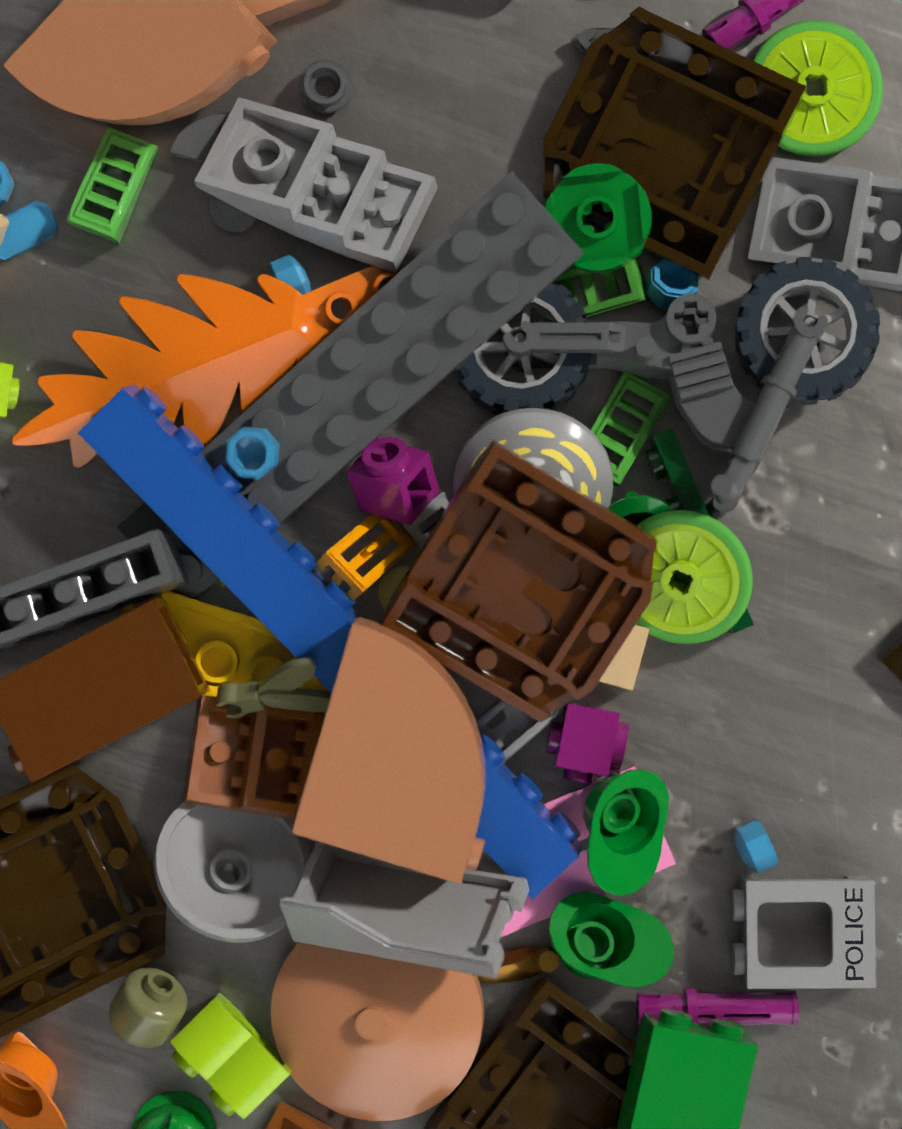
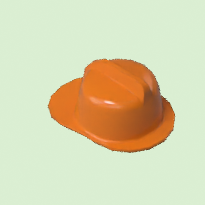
M22 1032L11 1033L0 1044V1119L9 1129H67L61 1112L52 1100L58 1078L57 1067L51 1058L39 1050Z

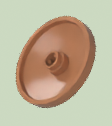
M301 942L295 945L285 959L275 981L270 1011L273 1038L283 1064L285 1063L292 1070L290 1075L308 1095L320 1104L335 1112L360 1120H399L417 1115L440 1103L450 1095L466 1076L475 1059L483 1034L484 1001L477 975Z

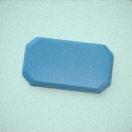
M36 200L5 216L10 222L0 247V259L7 261L55 236L58 224L46 203Z

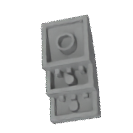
M240 97L237 98L194 180L196 187L261 221L343 256L396 274L438 189L435 176L387 163L384 150L336 137L333 124Z
M774 157L763 178L747 259L751 262L774 266L783 261H786L787 264L793 263L800 257H812V261L821 263L823 259L836 262V267L844 272L847 268L859 277L857 282L861 285L902 292V179L873 175L871 170Z

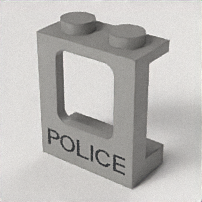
M740 876V889H732L731 915L733 922H740L741 943H732L731 960L733 975H741V983L747 989L876 988L875 880L868 876H845V879H753L751 876ZM764 903H827L831 910L830 961L822 966H764L758 961L757 943L758 908Z

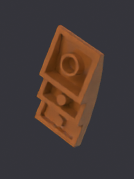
M203 695L198 698L182 803L295 820L327 712L289 710L265 705V710L247 713L240 718H227L228 704L218 707L216 706L217 698Z

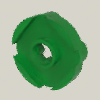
M588 164L570 171L563 177L564 180L556 186L554 192H551L545 209L585 253L572 266L591 273L611 272L624 267L642 253L651 232L652 211L644 189L632 176L609 164ZM596 204H602L605 213H613V221L605 224V231L601 233H595L593 226L584 225L583 217L591 215L592 206Z

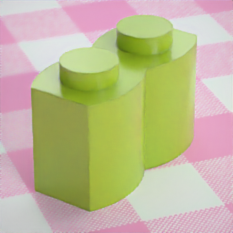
M221 993L170 1041L176 1049L172 1054L176 1064L190 1077L194 1078L199 1073L207 1080L213 1088L208 1093L211 1100L223 1113L230 1117L236 1112L241 1118L245 1119L292 1072L285 1063L283 1064L278 1051L256 1031L242 1013Z

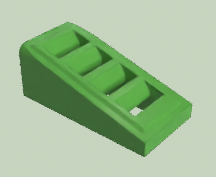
M108 127L75 196L66 221L73 227L120 244L158 147ZM114 146L140 155L137 164L135 165L112 156L111 153ZM108 165L131 174L128 183L103 174L106 166ZM99 184L123 193L120 201L96 193ZM91 203L114 211L111 220L88 212Z
M639 256L623 267L630 291L628 294L621 295L615 271L602 273L609 297L605 301L600 302L593 273L583 271L575 266L569 267L552 282L553 284L560 283L571 292V297L578 302L572 279L581 277L588 306L583 307L586 319L650 301L646 296V281ZM541 315L543 323H551L546 317Z
M624 372L591 428L592 433L605 448L623 457L618 466L610 462L613 472V485L617 488L626 476L671 397L628 372ZM626 389L654 404L649 413L622 398ZM618 407L642 421L643 424L640 429L637 430L614 417L612 413L615 408ZM605 425L631 438L633 441L629 448L601 433Z

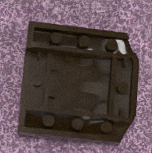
M637 7L629 14L630 17L609 33H603L591 43L544 137L545 201L548 200L551 192L553 193L556 186L564 180L563 177L573 169L595 163L613 165L632 176L644 189L652 211V227L644 249L710 281L721 263L796 114L806 91V86L652 12ZM602 204L593 205L592 214L583 217L584 220L603 229L605 224L613 221V213H605Z
M73 763L0 797L1 1038L165 955L166 902L158 888L155 871L120 799Z
M543 976L524 992L475 1057L466 1076L450 1095L440 1103L428 1119L424 1129H617L636 1044Z

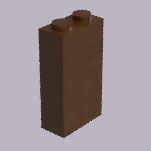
M160 596L1 677L0 726H2L11 743L8 746V753L14 767L20 774L26 773L30 782L33 783L202 697L210 691V688L163 597Z

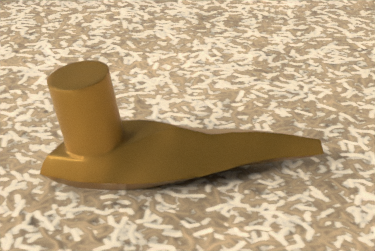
M533 946L518 948L504 953L505 956L497 978L477 975L479 982L486 983L522 981L537 976L542 972H554L559 966V955L551 947Z

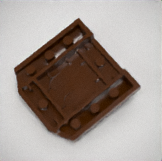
M493 439L474 463L396 588L379 624L407 637L425 649L443 666L537 721L543 722L551 717L550 713L574 698L579 700L594 690L650 603L653 586L651 580L654 552L656 553L657 540L653 535Z

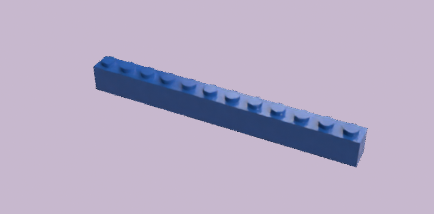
M135 384L123 387L78 434L297 659L309 658L316 662L314 676L332 694L352 623L357 617H361L352 608L355 601H352L346 595L348 591L341 584L338 586L334 581L329 584L314 569L318 565L317 561L303 545L296 541L291 545L276 530L280 527V523L265 506L260 503L253 506L239 492L243 486L227 467L222 464L215 467L201 453L205 446L189 428L184 425L177 428L163 414L167 407L151 389L146 386L139 389ZM483 735L481 739L485 756L486 784L484 803L475 837L485 840L483 850L507 875L527 879L529 886L528 896L533 900L579 857L582 844L577 838L581 834L572 821L563 813L558 812L556 815H553L542 804L540 799L543 798V794L536 784L523 773L516 777L502 762L506 758L503 751L492 739Z

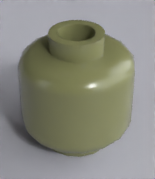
M139 968L128 974L110 1004L109 1019L113 1029L126 1043L142 1048L158 1047L168 1041L187 1010V996L183 986L169 973L156 968Z

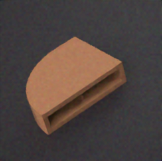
M63 0L3 66L24 87L57 108L112 124L151 125L184 117L214 102L229 91L245 75L251 76L259 71L269 60L271 54L268 51L278 40L241 0Z
M357 617L352 623L292 833L461 884L465 869L476 872L485 840L475 837L484 803L486 784L485 756L475 717L455 680L425 649L407 637L381 626L379 623Z

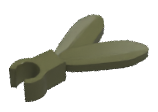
M301 658L281 665L260 682L225 683L220 685L217 691L216 706L221 707L228 704L227 718H240L247 713L265 710V705L289 710L327 712L332 694L328 691L298 688L313 677L316 669V662L314 660Z

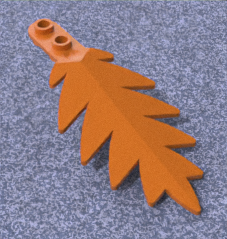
M371 265L305 294H301L289 284L266 274L258 275L256 281L271 302L230 284L204 277L179 274L176 277V282L214 326L169 306L149 300L122 296L118 299V304L157 350L120 336L83 330L73 331L72 339L105 378L77 374H57L38 377L37 384L54 405L27 422L11 438V442L17 446H30L69 439L72 465L75 468H81L98 453L78 432L123 387L135 384L139 389L143 386L148 387L164 402L167 410L163 414L173 424L181 406L183 425L189 428L206 447L214 440L232 403L237 385L239 389L240 415H242L293 368L295 361L297 365L379 291V284L384 278L391 280L397 274ZM400 266L397 274L403 269V267ZM337 298L343 299L348 306L347 314L341 319L335 317L331 311L332 302Z

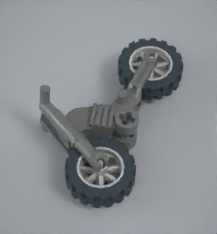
M800 257L793 263L787 264L786 261L772 266L771 271L765 275L762 273L752 283L749 291L745 293L735 324L736 352H739L742 368L747 375H751L756 380L755 385L760 388L757 393L758 399L754 402L738 392L730 376L721 341L713 342L716 312L711 302L705 297L697 294H685L678 297L670 304L667 314L654 323L622 321L588 322L582 305L571 297V292L561 284L557 286L551 283L522 309L523 314L520 327L512 329L506 323L500 329L504 334V342L484 343L455 369V373L462 388L471 395V399L483 408L485 406L491 409L495 415L523 408H542L555 411L558 405L563 402L567 403L576 394V389L585 381L588 368H608L633 373L642 380H648L651 377L668 380L675 407L696 438L708 448L731 452L725 474L716 476L711 482V489L715 496L705 506L709 517L719 520L737 506L751 475L756 472L785 410L789 411L793 405L791 403L792 400L802 401V405L817 404L818 401L825 399L830 401L838 398L844 391L853 388L860 381L870 366L879 344L880 315L878 309L875 310L872 303L874 297L868 287L863 288L857 282L859 277L848 268L844 272L836 267L837 263L834 261L823 259L821 263L812 261V257ZM799 295H809L807 307L801 306L797 311L785 300ZM817 297L833 304L837 310L819 317L814 313ZM776 307L791 321L792 327L767 328L769 317ZM532 311L546 317L551 323H530ZM844 318L846 341L825 333L826 327ZM693 321L697 334L686 335V328L682 325V322ZM787 338L779 356L772 349L769 339ZM820 343L841 351L834 360L822 366L818 353ZM505 352L506 359L494 374L486 365L482 354ZM809 360L811 361L812 369L806 368ZM512 368L515 371L524 372L527 383L508 382L503 380V378ZM533 368H552L546 375L535 380Z

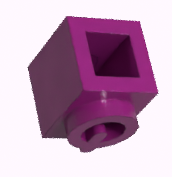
M377 438L361 450L362 455L355 460L347 471L359 510L412 525L440 491L428 451L409 447L399 438Z
M566 703L562 722L552 721L546 748V753L555 754L554 765L565 768L563 778L594 784L596 774L608 777L609 772L620 773L629 732V724L619 722L621 713Z

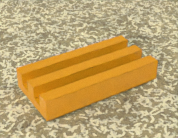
M371 514L325 552L316 563L322 570L330 565L336 572L331 579L338 586L345 581L351 587L346 595L352 601H355L405 557L416 544L394 520ZM380 524L385 531L352 560L347 562L341 556L376 525ZM394 539L399 546L364 577H361L356 570Z

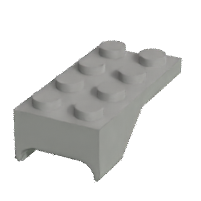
M316 841L293 896L281 898L280 907L291 937L296 942L497 978L505 956L499 940L505 924L513 917V910L522 911L529 893V886L526 878L479 870L475 872L469 869H465L462 882L458 884Z

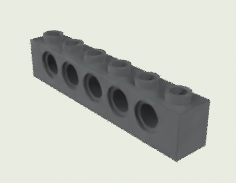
M156 529L1 586L0 653L189 584L173 534Z

